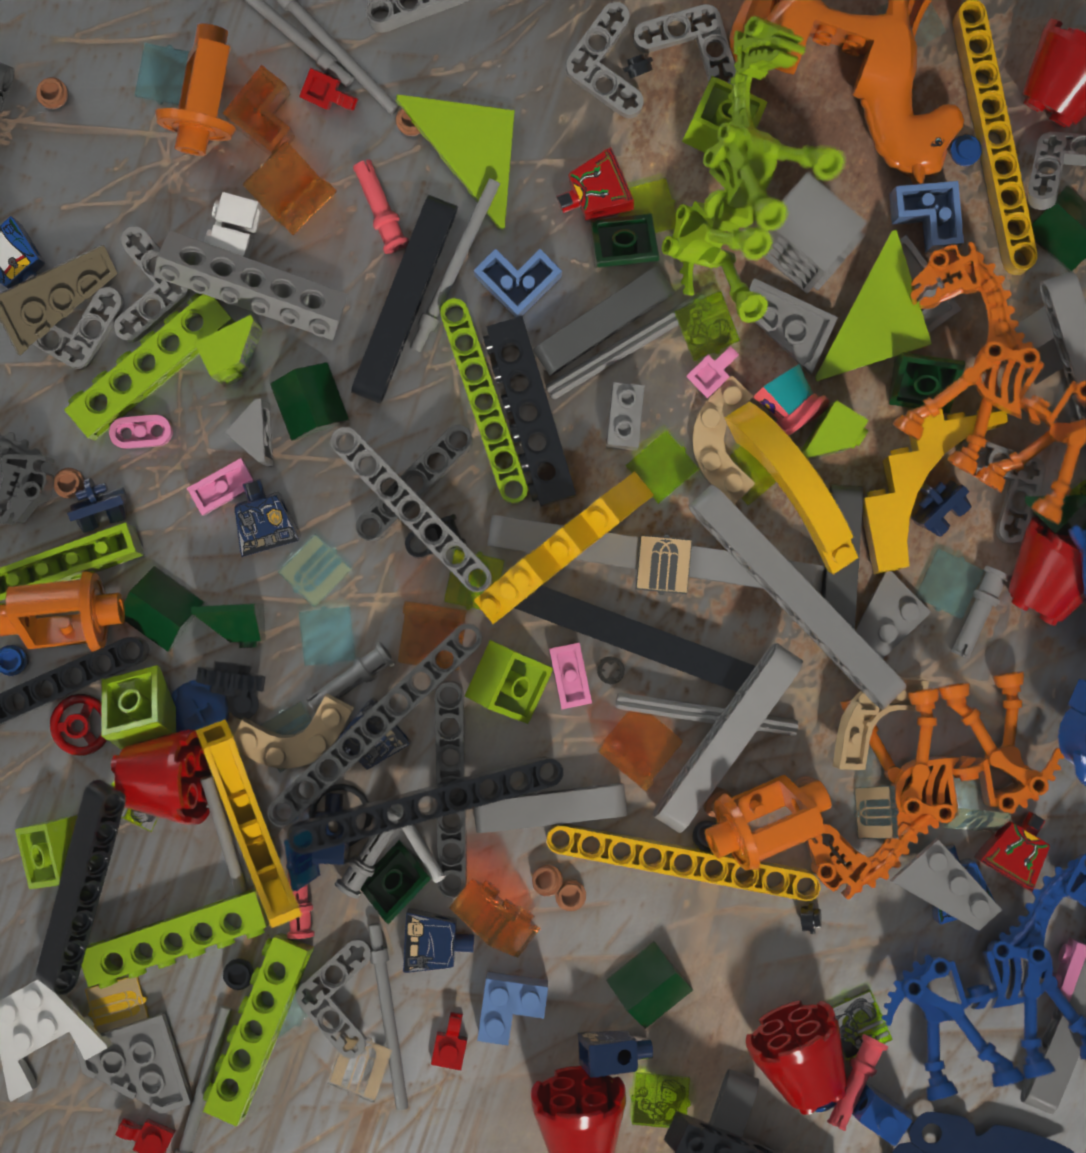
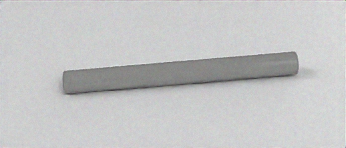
M206 775L200 778L235 893H242L247 890L244 876L213 776Z

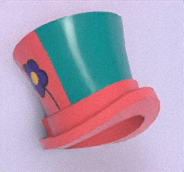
M800 364L769 382L753 397L778 420L776 423L788 436L820 416L829 406V399L825 395L818 397L816 393H813Z

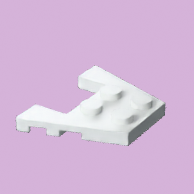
M38 979L0 1000V1057L10 1102L38 1087L24 1057L60 1036L70 1032L84 1060L113 1045L106 1035L104 1037L101 1036L93 1027L95 1024L87 1016L84 1018L72 1006L73 1002L66 995H57Z

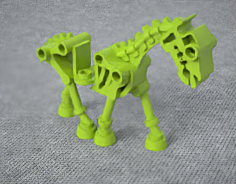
M752 16L744 26V33L735 31L734 54H737V62H735L734 67L736 73L730 79L733 89L728 96V99L732 101V107L728 111V114L732 115V121L721 124L717 133L719 142L707 149L703 157L704 165L711 168L709 173L725 190H716L710 193L705 203L694 201L692 206L680 205L676 211V224L673 236L665 237L662 243L663 254L679 259L683 263V267L680 269V274H683L681 284L685 286L683 294L694 295V264L708 268H718L721 266L731 288L729 294L736 303L737 314L746 323H753L762 318L768 308V301L760 293L750 291L748 286L741 282L734 265L736 256L734 253L722 249L723 244L728 245L732 250L741 249L745 257L750 260L764 257L771 249L772 237L767 231H773L782 226L788 215L786 205L778 199L769 198L765 192L773 178L777 160L799 162L803 167H812L815 175L822 180H829L837 176L844 165V156L836 148L828 146L818 148L803 147L802 149L792 148L780 144V141L773 138L769 133L754 128L750 111V86L752 78L762 79L768 74L769 70L793 66L798 58L788 54L791 51L805 54V46L798 44L803 42L801 36L795 35L792 29L757 16ZM755 220L760 226V228L748 227L749 225L753 224Z

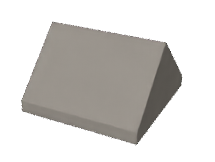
M1044 306L1019 322L1018 327L1015 329L1016 333L1022 332L1025 334L1022 340L1024 344L1032 342V348L1039 352V361L1044 364L1033 382L1034 385L1039 384L1063 368Z
M254 399L225 433L257 462L267 467H274L270 405L262 399Z

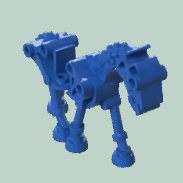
M1080 854L1075 860L1068 861V868L1066 869L1055 867V875L1052 878L1044 876L1042 878L1044 886L1041 890L1033 889L1032 891L1035 897L1034 902L1025 904V908L1029 913L1026 917L1022 915L1018 917L1020 926L1018 928L1010 926V935L1001 932L999 934L1000 941H991L987 946V950L982 952L993 989H990L989 985L979 984L966 988L968 995H965L955 961H947L944 958L931 957L930 955H925V963L922 965L914 961L912 963L914 970L912 972L903 970L902 975L904 978L901 981H894L893 984L897 989L895 992H888L887 995L892 999L890 1003H884V1008L888 1009L887 1015L882 1016V1019L886 1021L887 1026H890L894 1014L904 998L921 1008L923 1016L927 1020L928 1062H925L924 1065L925 1071H929L931 1077L928 1079L929 1086H927L928 1101L947 1098L958 1093L954 1083L951 1080L948 1081L947 1074L942 1073L945 1065L944 1060H940V1023L944 1021H955L978 1052L977 1057L982 1062L987 1060L993 1064L995 1070L992 1073L993 1087L1006 1086L1024 1079L1036 1078L1055 1072L1054 1065L1050 1059L1045 1058L1044 1053L1039 1052L1038 1049L1042 1045L1041 1038H1037V998L1045 991L1070 1023L1068 1028L1073 1033L1077 1032L1082 1036L1080 1057L1081 1060L1086 1059V1018L1083 1014L1079 1015L1058 988V981L1053 976V963L1050 952L1044 947L1045 933L1049 920L1062 898L1067 897L1086 907V854ZM994 959L998 960L999 973ZM1008 959H1010V964H1011V980H1010V986H1009L1007 995L1005 996L1006 991H1007V987H1008V984H1009L1010 969H1009ZM1021 960L1023 961V966H1024V978H1023V982H1022V965H1021ZM950 974L958 1003L948 1001L930 991L926 987L927 984L934 979ZM990 999H993L991 1008L1024 1003V1039L1020 1040L1021 1048H1025L1027 1056L1024 1057L1026 1063L1023 1064V1074L1018 1067H1014L1012 1060L995 1051L996 1046L991 1042L986 1043L966 1016L964 1009L973 1004L972 1009H984Z

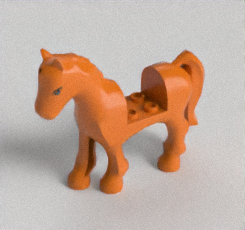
M745 0L741 4L729 37L731 53L735 62H737V54H734L735 31L744 33V26L752 16H757L792 29L795 35L803 38V42H799V45L806 46L810 36L819 45L830 46V44L842 47L841 50L848 55H864L852 96L860 99V103L864 108V118L877 153L883 157L889 167L897 169L905 176H909L913 185L924 184L925 178L935 176L941 172L947 155V148L964 124L963 114L955 104H944L930 113L913 114L912 85L917 71V43L915 36L922 17L933 0H888L886 13L879 15L845 13L829 8L822 0ZM791 51L788 54L796 56L798 58L797 62L789 68L778 67L775 68L776 70L790 75L795 74L802 54Z

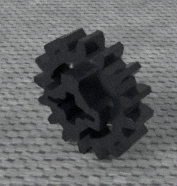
M214 661L213 668L198 667L196 682L211 685L210 693L233 697H247L248 691H264L266 676L251 673L252 666Z

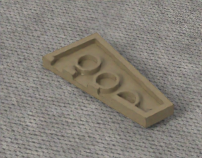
M104 245L97 246L0 292V321L17 355H22L28 350L30 345L39 338L41 339L61 319L66 318L74 311V308L85 299L91 297L118 274Z

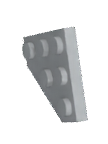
M165 1012L100 1033L102 1037L106 1035L113 1045L87 1060H84L77 1044H73L84 1075L92 1079H99L110 1085L113 1090L151 1106L150 1109L160 1114L190 1105L193 1102Z

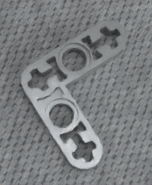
M611 2L604 7L566 61V73L574 83L620 116L634 118L640 114L643 108L642 93L601 63L629 23L630 13L628 8L621 2ZM617 12H621L622 22L615 21L609 33L605 29L610 22L609 13L615 15ZM594 35H601L606 39L607 43L603 49L595 50L589 45V39ZM586 52L590 56L585 63L586 72L580 70L578 73H575L573 63H581ZM602 77L609 78L613 82L612 90L607 93L600 92L596 88L597 80ZM618 87L623 88L620 95L625 99H630L631 96L635 98L636 108L630 106L628 109H625L624 100L618 96L616 101L611 100L616 95Z
M704 4L647 20L638 24L635 28L633 43L640 52L651 53L696 40L708 82L711 76L718 78L719 69L717 65L723 63L722 70L725 76L732 78L736 73L735 63L721 15L713 5ZM702 14H706L708 18H714L711 21L710 27H706V24L703 22L698 23L694 26V32H691V22L688 17H692V23L700 21ZM673 21H679L684 24L685 32L681 36H673L668 31V25ZM660 25L663 26L662 30L665 40H661V34L652 37L650 44H647L644 39H639L642 37L643 31L647 30L649 35L659 33ZM711 42H717L722 45L723 53L719 57H711L706 51V46Z
M1048 132L1039 138L1028 187V203L1031 207L1038 210H1046L1055 205L1064 164L1086 166V154L1076 151L1079 147H1086V134ZM1050 146H1055L1053 155H1048ZM1043 167H1051L1055 169V172L1052 174H1042L1039 170ZM1041 186H1047L1045 196H1040Z
M137 226L124 230L120 238L121 245L153 282L154 286L115 320L114 331L116 335L128 343L137 342L187 300L191 293L190 289L180 286L181 294L178 295L173 292L167 297L171 301L169 305L158 295L160 291L167 295L172 290L170 283L154 277V273L148 269L149 260L158 256L161 248L148 233ZM132 235L136 237L142 235L143 237L140 239V242L148 252L143 255L136 246L129 247L132 244L130 237ZM150 300H158L161 304L160 312L155 316H148L145 313V304ZM137 311L141 317L148 321L145 325L141 321L137 322L133 327L136 331L133 335L122 333L125 331L123 324L126 321L132 324L139 319L134 315Z
M111 287L99 289L71 335L54 325L50 331H56L59 335V342L56 346L52 348L46 347L43 342L44 336L36 340L32 345L77 370L87 368L92 363L114 326L115 320L121 314L124 308L123 296ZM113 294V300L116 302V305L114 307L108 306L103 313L109 317L108 320L105 321L99 315L93 314L96 309L102 313L106 305L102 302L105 296L110 298ZM91 320H97L101 324V332L95 337L88 336L85 331L86 324ZM66 345L77 351L82 347L81 353L85 355L82 361L77 359L73 363L74 356L63 349Z
M966 440L959 443L956 451H960L963 446L967 447L969 443ZM987 442L985 448H980L978 453H987V448L990 449V452L986 456L985 466L981 464L984 458L979 457L977 459V470L983 467L987 468L990 463H993V457L997 453H1003L1009 458V454L1015 452V450ZM1034 457L1024 465V467H1027L1031 463L1034 464L1033 470L1037 471V475L1030 476L1028 479L1026 478L1027 473L1025 471L1016 472L1015 470L1014 475H1012L1011 472L1013 470H1011L1004 476V479L1010 480V484L996 525L997 537L1004 543L1013 544L1023 540L1025 530L1031 521L1034 511L1028 505L1024 509L1016 508L1013 504V496L1017 492H1023L1027 496H1039L1046 468L1044 463L1037 457ZM1008 512L1019 515L1023 514L1024 518H1016L1014 528L1018 529V534L1011 535L1009 538L1008 531L1004 530V526L1011 525L1014 516H1008Z
M356 939L346 944L306 980L296 993V1000L301 1009L338 1052L346 1058H356L364 1051L366 1037L333 999L332 995L369 963L372 948L369 943L361 939ZM353 945L356 948L362 946L365 949L362 954L365 959L363 961L360 959L354 960L349 965L354 968L350 973L347 966L338 958L342 955L344 960H347L353 954L351 950ZM334 965L341 968L343 972L342 980L336 984L330 983L326 978L327 969ZM319 976L322 984L330 989V992L326 994L325 989H322L315 996L318 1000L316 1004L313 1001L306 1003L304 1001L306 997L304 990L306 988L310 991L315 989L320 984L315 981ZM330 1010L338 1013L340 1017L339 1025L332 1029L327 1028L323 1023V1015ZM345 1023L350 1027L345 1033L350 1038L357 1036L359 1039L356 1044L359 1048L357 1051L353 1048L345 1049L344 1046L347 1041L342 1034L338 1039L333 1036V1034L339 1032L344 1027Z

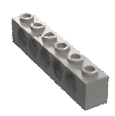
M169 230L157 256L154 277L168 283H174L199 294L216 298L227 304L244 308L258 315L272 318L286 325L300 328L333 340L349 295Z

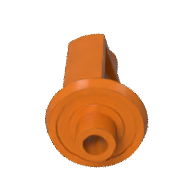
M206 23L197 25L194 45L187 58L178 109L159 108L155 110L157 124L177 133L175 149L190 155L205 156L208 140L228 141L231 140L236 131L235 126L217 118L230 46L226 45L228 31L216 25Z
M84 571L80 580L7 587L6 604L0 605V636L18 634L27 649L87 643L89 649L95 652L105 647L108 639L109 625L124 623L125 608L123 597L120 592L105 594L99 575L89 571ZM80 611V614L44 618H36L35 616L42 614Z
M785 774L732 798L728 794L723 793L714 802V811L718 824L705 829L707 843L716 858L719 859L731 853L744 870H757L760 867V861L825 832L821 813L831 809L830 796L820 780L813 781L799 788ZM786 806L792 812V814L752 832L749 828L748 822Z

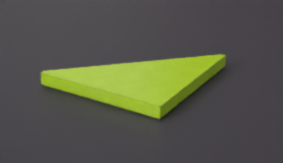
M397 94L395 102L402 107L412 120L411 122L423 137L431 143L439 153L440 158L452 173L460 179L468 189V193L477 203L489 178L500 183L487 214L495 223L497 229L503 230L506 219L515 110Z
M897 229L890 233L815 376L816 382L898 356L902 352L907 353L932 345L919 301L916 305H913L911 302V292H913L911 289L912 278Z

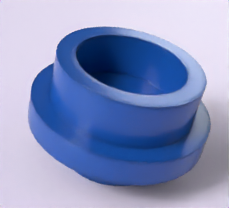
M971 135L957 137L950 147L951 158L960 166L973 165L978 161L982 153L980 142Z
M17 645L2 647L0 649V672L7 676H14L24 671L28 661L25 651Z

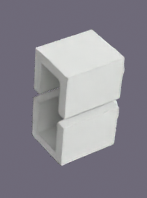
M222 192L220 200L216 199L212 210V217L216 219L215 225H213L212 230L208 229L204 242L250 258L254 239L250 238V234L227 229L225 226L256 234L263 207L258 201Z

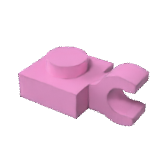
M731 346L715 361L708 354L686 378L708 399L730 377L724 369L739 354Z

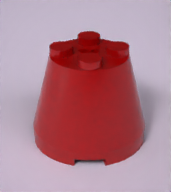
M1050 18L1042 31L1022 93L1025 97L1022 104L1036 112L1048 111L1051 113L1049 120L1065 128L1070 127L1071 124L1077 125L1086 116V33L1078 28L1068 27V29L1060 28L1063 24L1061 21Z
M1032 517L1025 530L1008 591L1012 597L1011 602L1015 606L1025 611H1028L1030 607L1041 613L1039 615L1040 619L1056 626L1058 621L1063 622L1086 600L1083 582V554L1071 536L1055 534L1048 526L1045 527L1040 524L1042 522L1041 519Z
M183 730L125 746L119 755L112 757L111 770L114 773L115 788L125 795V808L184 825H199L208 817L210 810L206 808L208 803L200 778L212 774L195 730Z
M801 1000L784 1004L759 1019L761 1025L752 1034H747L745 1044L752 1060L789 1105L799 1109L802 1115L812 1114L817 1108L830 1102L840 1101L845 1097L846 1074L839 1022L833 1008L828 1003L820 1000L817 1005H803Z
M570 1066L554 1070V1076L543 1082L536 1081L531 1090V1104L548 1153H615L626 1106V1088L619 1076L614 1078L610 1076L590 1078L581 1066Z

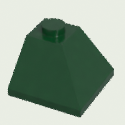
M264 604L191 607V613L228 642H238L239 648L257 647V641H266Z

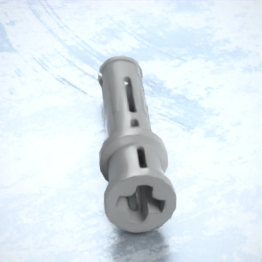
M985 566L984 568L985 576L979 589H975L973 592L975 601L954 647L951 649V652L968 660L992 607H996L1000 603L998 597L1005 582L1011 579L1010 575L990 566Z
M378 642L374 650L362 658L357 657L354 659L352 667L326 684L319 691L307 697L306 700L316 713L326 693L340 699L364 681H373L377 673L387 666L393 667L396 663L386 647L381 642Z
M389 808L387 814L390 820H398L402 817V814ZM395 830L370 836L360 853L350 858V866L342 879H337L335 882V886L341 892L352 898H359L361 887L368 876L372 877L374 874V863Z

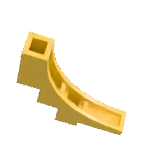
M992 407L986 431L1002 427L1008 423L1007 413L1004 411L996 412L995 407ZM939 409L940 414L933 418L931 415L924 418L925 421L922 425L924 431L920 441L909 436L912 452H909V447L894 449L890 451L891 455L883 460L889 494H886L885 489L867 492V498L863 499L862 518L873 574L905 569L910 566L907 541L909 521L916 496L928 473L944 454L958 443L966 440L968 434L973 433L977 415L966 417L965 412L946 416L947 420L945 421L943 409Z
M634 471L559 529L543 544L520 560L500 579L474 599L475 603L492 624L496 623L551 577L641 507L654 494Z
M226 719L195 730L271 928L301 917V911L273 845Z

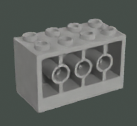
M807 172L783 200L788 209L785 222L778 229L767 231L772 237V246L764 256L768 262L806 294L813 287L818 291L845 258L864 238L865 234L861 230L867 224L862 217Z

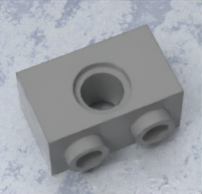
M613 382L606 448L636 451L639 448L645 385Z

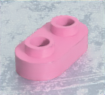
M161 415L118 418L111 424L109 429V437L112 443L123 449L163 446L173 436L171 422ZM156 426H161L163 429L162 434L155 437L153 429ZM130 428L132 436L129 439H124L122 436L123 431Z

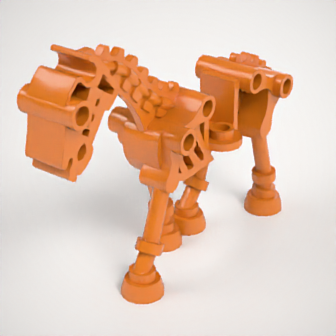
M969 242L968 251L970 254L965 257L959 254L958 246L956 245L936 250L931 254L930 262L924 270L911 282V289L913 291L911 292L912 304L916 305L921 299L920 308L931 309L937 307L941 302L962 293L980 292L988 315L987 344L978 352L974 366L967 368L959 379L933 399L929 397L924 400V405L912 411L908 410L906 415L898 417L893 425L905 434L920 441L924 431L922 427L925 421L924 418L931 415L933 418L940 414L939 409L969 386L975 385L982 398L973 433L968 434L966 442L969 444L967 447L963 446L960 451H955L947 460L987 486L1002 493L1006 482L1004 476L1008 471L1015 469L1016 472L1023 470L1027 462L1053 442H1061L1067 445L1057 482L1053 481L1050 487L1053 490L1051 495L1046 494L1044 499L1039 498L1031 506V509L1043 517L1059 524L1063 515L1061 508L1064 503L1062 500L1065 496L1069 497L1072 488L1069 487L1080 449L1086 443V419L1070 423L1053 422L1071 395H1073V399L1078 405L1086 408V381H1082L1080 384L1073 381L1052 414L1047 410L1050 404L1036 395H1033L1031 399L1025 398L1024 396L1039 375L1044 364L1039 361V352L1032 348V342L1025 344L1022 342L1025 334L1022 332L1016 333L1015 331L1019 323L1017 320L1010 319V315L1014 313L1015 307L1007 305V300L1011 297L1012 293L1009 290H1003L1002 283L1005 277L994 274V263L986 265L983 262L984 255L976 251L973 242ZM947 277H949L950 280H952V284H950L949 281L946 282ZM938 282H940L941 285L943 284V289H941L940 286H938ZM936 289V294L933 297L924 296L927 290ZM1007 365L1002 377L999 398L997 397L999 391L998 372L1000 366ZM1013 367H1016L1019 370L1014 380L1013 402L1011 404L1008 401V383ZM1032 372L1021 388L1024 373ZM982 374L985 375V381H984V383H983L982 378H981V375H982ZM993 406L1022 419L1021 409L1027 412L1030 423L1039 425L1041 420L1049 428V431L1020 453L1015 451L1009 454V458L990 463L987 468L983 467L977 472L978 463L976 461L979 458L977 453L980 448H985L987 440L984 438Z
M1024 671L993 676L997 688H1001L1002 694L1006 695V700H1003V708H1006L1003 745L999 746V748L996 747L980 719L981 712L976 707L971 708L966 704V697L969 696L970 691L969 683L951 684L938 688L907 692L911 704L916 706V711H920L921 717H917V725L921 726L916 759L904 764L901 768L896 767L877 734L879 728L877 725L874 726L869 745L884 769L885 778L891 783L890 800L896 809L892 825V838H886L872 856L866 857L861 852L855 850L837 829L823 822L824 833L830 834V845L846 862L843 865L838 860L830 847L822 842L823 837L821 834L813 837V840L805 841L812 859V872L827 888L837 891L840 885L845 883L846 888L841 894L849 900L855 893L862 891L863 885L868 884L871 888H874L878 878L889 879L888 871L892 867L900 868L899 857L901 854L909 855L910 850L907 845L909 842H918L917 834L919 832L928 834L929 825L937 829L939 828V821L949 823L954 819L955 813H959L953 777L960 778V781L979 779L983 804L1010 814L1015 812L1018 805L1022 808H1027L1028 799L1031 798L1034 801H1038L1039 795L1041 796L1049 790L1048 780H1056V777L1052 774L1054 770L1059 771L1061 769V766L1057 763L1059 759L1064 758L1063 754L1060 753V748H1055L1050 760L1044 769L1039 772L1024 764L1019 749L1015 747L1019 708H1022V699H1019L1018 692H1021L1020 685L1024 682ZM939 693L943 700H947V706H950L962 716L961 721L966 726L970 725L986 752L985 758H975L972 756H961L960 758L955 756L929 757L933 726H937V718L933 716L932 709H936L935 702L938 701ZM852 699L840 702L844 712ZM989 765L1004 771L1012 777L1013 782L1005 788L993 789Z

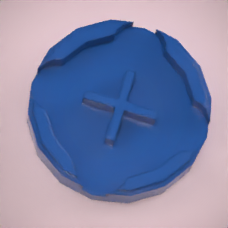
M196 680L182 684L171 695L176 707V732L198 730L224 719L228 721L227 697L222 694L210 693L211 685L196 682Z

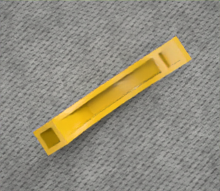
M750 401L724 417L735 442L745 448L763 465L793 504L808 529L827 571L834 575L859 557L851 542L854 536L834 498L813 466L784 430L763 410Z

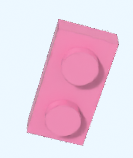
M240 458L191 485L187 490L201 515L205 516L244 494L245 491L242 484L254 480L244 460Z
M580 642L549 648L561 708L567 709L591 704L592 700Z
M1070 937L1068 943H1064L1060 949L1058 960L1061 962L1057 973H1053V976L1058 981V988L1069 1002L1086 958V944Z

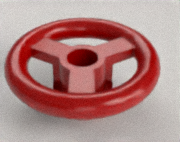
M76 694L63 699L55 707L50 718V732L54 742L60 749L71 755L85 756L98 751L104 746L107 740L101 736V733L96 738L90 730L89 721L94 708L101 717L102 702L90 695ZM78 703L84 704L80 713L71 714L64 722L59 723L62 713L69 706ZM77 720H80L83 723V729L81 731L77 730L75 727V722ZM60 732H65L67 736L73 739L83 737L88 745L82 747L71 745L62 737Z

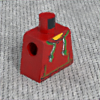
M611 147L571 171L568 177L572 190L556 196L563 213L580 207L586 221L634 209V199Z
M1030 811L1020 826L1007 819L1004 820L977 851L974 858L1032 892L1050 848V844L1036 837L1045 820Z

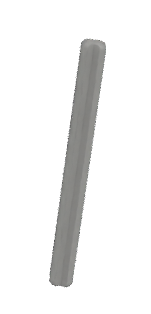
M701 292L697 293L546 385V390L550 397L557 399L678 326L680 323L675 312L695 303L696 306L690 309L693 310L701 306L697 303L698 301L704 303L702 300L708 302L706 297Z
M622 692L618 693L616 697V708L620 710L715 724L725 708ZM768 715L757 731L796 736L798 721Z

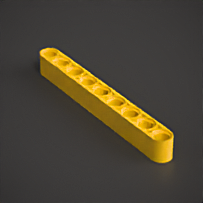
M967 0L955 13L952 26L975 136L982 148L980 159L1002 264L1008 273L1020 275L1036 264L1038 253L987 10L982 2ZM963 13L972 14L976 22H967L963 17ZM969 43H977L981 47L982 53L973 52L969 47ZM977 72L987 76V84L980 83L977 80ZM982 103H990L994 107V114L986 113L982 108ZM994 132L998 134L1001 143H992L989 140L988 133ZM995 162H1001L1006 166V175L996 171ZM1002 192H1007L1012 196L1013 205L1005 204L1002 201ZM1008 222L1018 225L1020 229L1019 235H1013L1009 232ZM1015 252H1020L1025 256V266L1015 262Z
M568 823L552 825L547 831V845L549 849L561 855L801 901H811L820 892L819 880L809 870L760 861L759 869L751 870L750 877L740 881L736 879V871L741 866L734 859L733 855L728 854L718 859L712 852L701 851L698 848ZM558 830H563L569 835L568 842L563 846L554 844L551 839L552 835ZM594 836L599 840V847L595 851L589 852L582 847V842L586 837ZM619 842H625L630 846V851L625 857H617L613 854V848ZM655 848L660 851V858L657 862L648 863L643 859L647 849ZM686 854L690 856L691 862L687 868L679 869L674 866V860L678 855ZM711 860H717L721 863L720 871L714 875H709L705 872V866ZM771 872L781 873V882L776 886H768L766 883V878ZM802 878H810L812 880L811 888L806 892H799L797 890L798 881Z

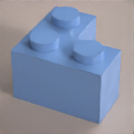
M958 181L896 186L891 191L889 199L892 225L922 222L925 253L934 252L950 245H956L959 248L964 243Z
M497 249L489 254L473 270L475 278L515 318L523 316L562 278V270L541 249L519 270Z
M487 971L477 1041L509 1045L513 1014L544 1019L548 980Z

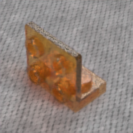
M284 142L243 182L245 189L283 229L292 235L337 192L329 182L318 176L288 142Z
M404 601L402 614L405 615L398 662L418 665L457 627L466 624L468 610ZM463 630L459 636V640L462 645L465 630ZM443 650L437 655L436 661L441 668L447 669L453 664L454 658L449 651Z
M628 711L599 745L597 751L647 792L654 783L652 779L681 746L683 740L652 714Z

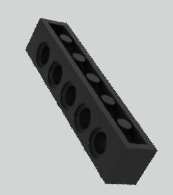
M520 316L486 326L488 335L483 336L487 353H494L497 364L492 366L497 384L503 382L506 394L501 395L505 412H512L515 424L510 425L514 442L521 441L524 453L519 454V459L523 472L530 471L533 483L527 484L532 501H539L540 507L576 497L523 317ZM512 346L518 349L520 354L515 361L510 362L503 359L502 351L506 347ZM516 376H523L529 382L528 387L523 391H516L510 385L512 379ZM526 405L535 407L538 412L536 418L531 421H525L519 415L521 408ZM533 435H542L546 439L547 443L544 449L535 451L529 447L528 441ZM550 464L554 467L556 473L551 480L545 481L539 478L537 470L541 465Z
M676 1111L663 1139L675 1153H781L679 1111Z

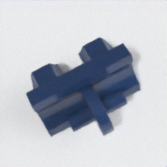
M89 478L84 480L85 489L76 492V497L80 502L71 504V511L67 512L70 522L76 520L82 532L86 533L99 528L100 523L96 516L98 512L105 510L110 523L125 520L127 511L124 502L127 494L124 487L107 492L108 487L106 483L95 485L93 479Z
M952 480L945 485L939 481L933 488L924 483L920 488L924 497L918 502L921 508L911 519L916 525L941 537L949 530L950 524L945 520L944 516L950 510L954 515L960 517L972 508L966 497L969 493L968 489L964 485H958Z

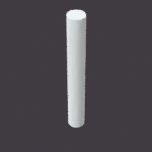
M394 804L390 807L403 815L402 805ZM415 825L403 827L402 830L434 883L445 878L443 871Z

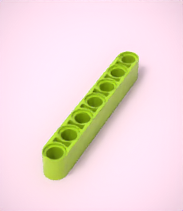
M457 298L449 299L441 306V318L500 494L508 504H520L527 497V483L469 310L462 300ZM454 307L460 308L464 312L461 320L456 322L450 321L446 317L449 309ZM464 336L470 337L474 342L472 348L468 351L459 350L456 347L459 338ZM474 365L483 369L482 377L475 381L466 377L467 369ZM484 394L489 395L493 399V405L487 410H481L476 406V399ZM491 424H499L503 428V434L498 439H489L485 434L486 428ZM501 453H508L513 458L512 465L507 469H501L495 464L496 457ZM511 482H518L523 487V492L518 498H509L505 494L506 486Z

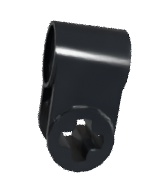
M456 514L441 518L465 544L466 540L461 538L455 522L457 519ZM431 524L425 531L426 538L432 542L438 541L443 533L441 526L438 524ZM413 532L407 535L405 548L409 555L420 559L434 554L428 547L423 552H414L410 548V542L416 535Z

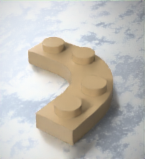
M731 375L701 408L694 425L692 442L694 458L701 474L710 485L716 486L735 505L755 485V482L732 461L726 452L724 436L728 425L724 417L751 401L754 396Z
M900 677L905 683L906 688L884 710L877 707L860 691L852 699L841 716L836 738L833 767L846 770H866L869 742L874 726L881 717L891 711H916V706L911 704L907 692L928 689L929 681L922 678Z
M326 693L311 723L306 729L296 734L281 735L271 732L244 717L233 737L238 752L258 763L274 768H297L316 761L336 742L354 707Z

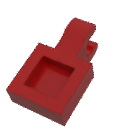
M310 68L299 95L300 98L326 110H330L332 103H335L343 108L354 111L359 100L338 90L341 83L340 80L314 68Z
M451 1012L447 1033L437 1031L431 1065L462 1070L468 1037L459 1036L463 1014Z
M123 1118L115 1135L125 1140L136 1141L133 1151L138 1153H166L176 1130L148 1118L144 1126L130 1119Z

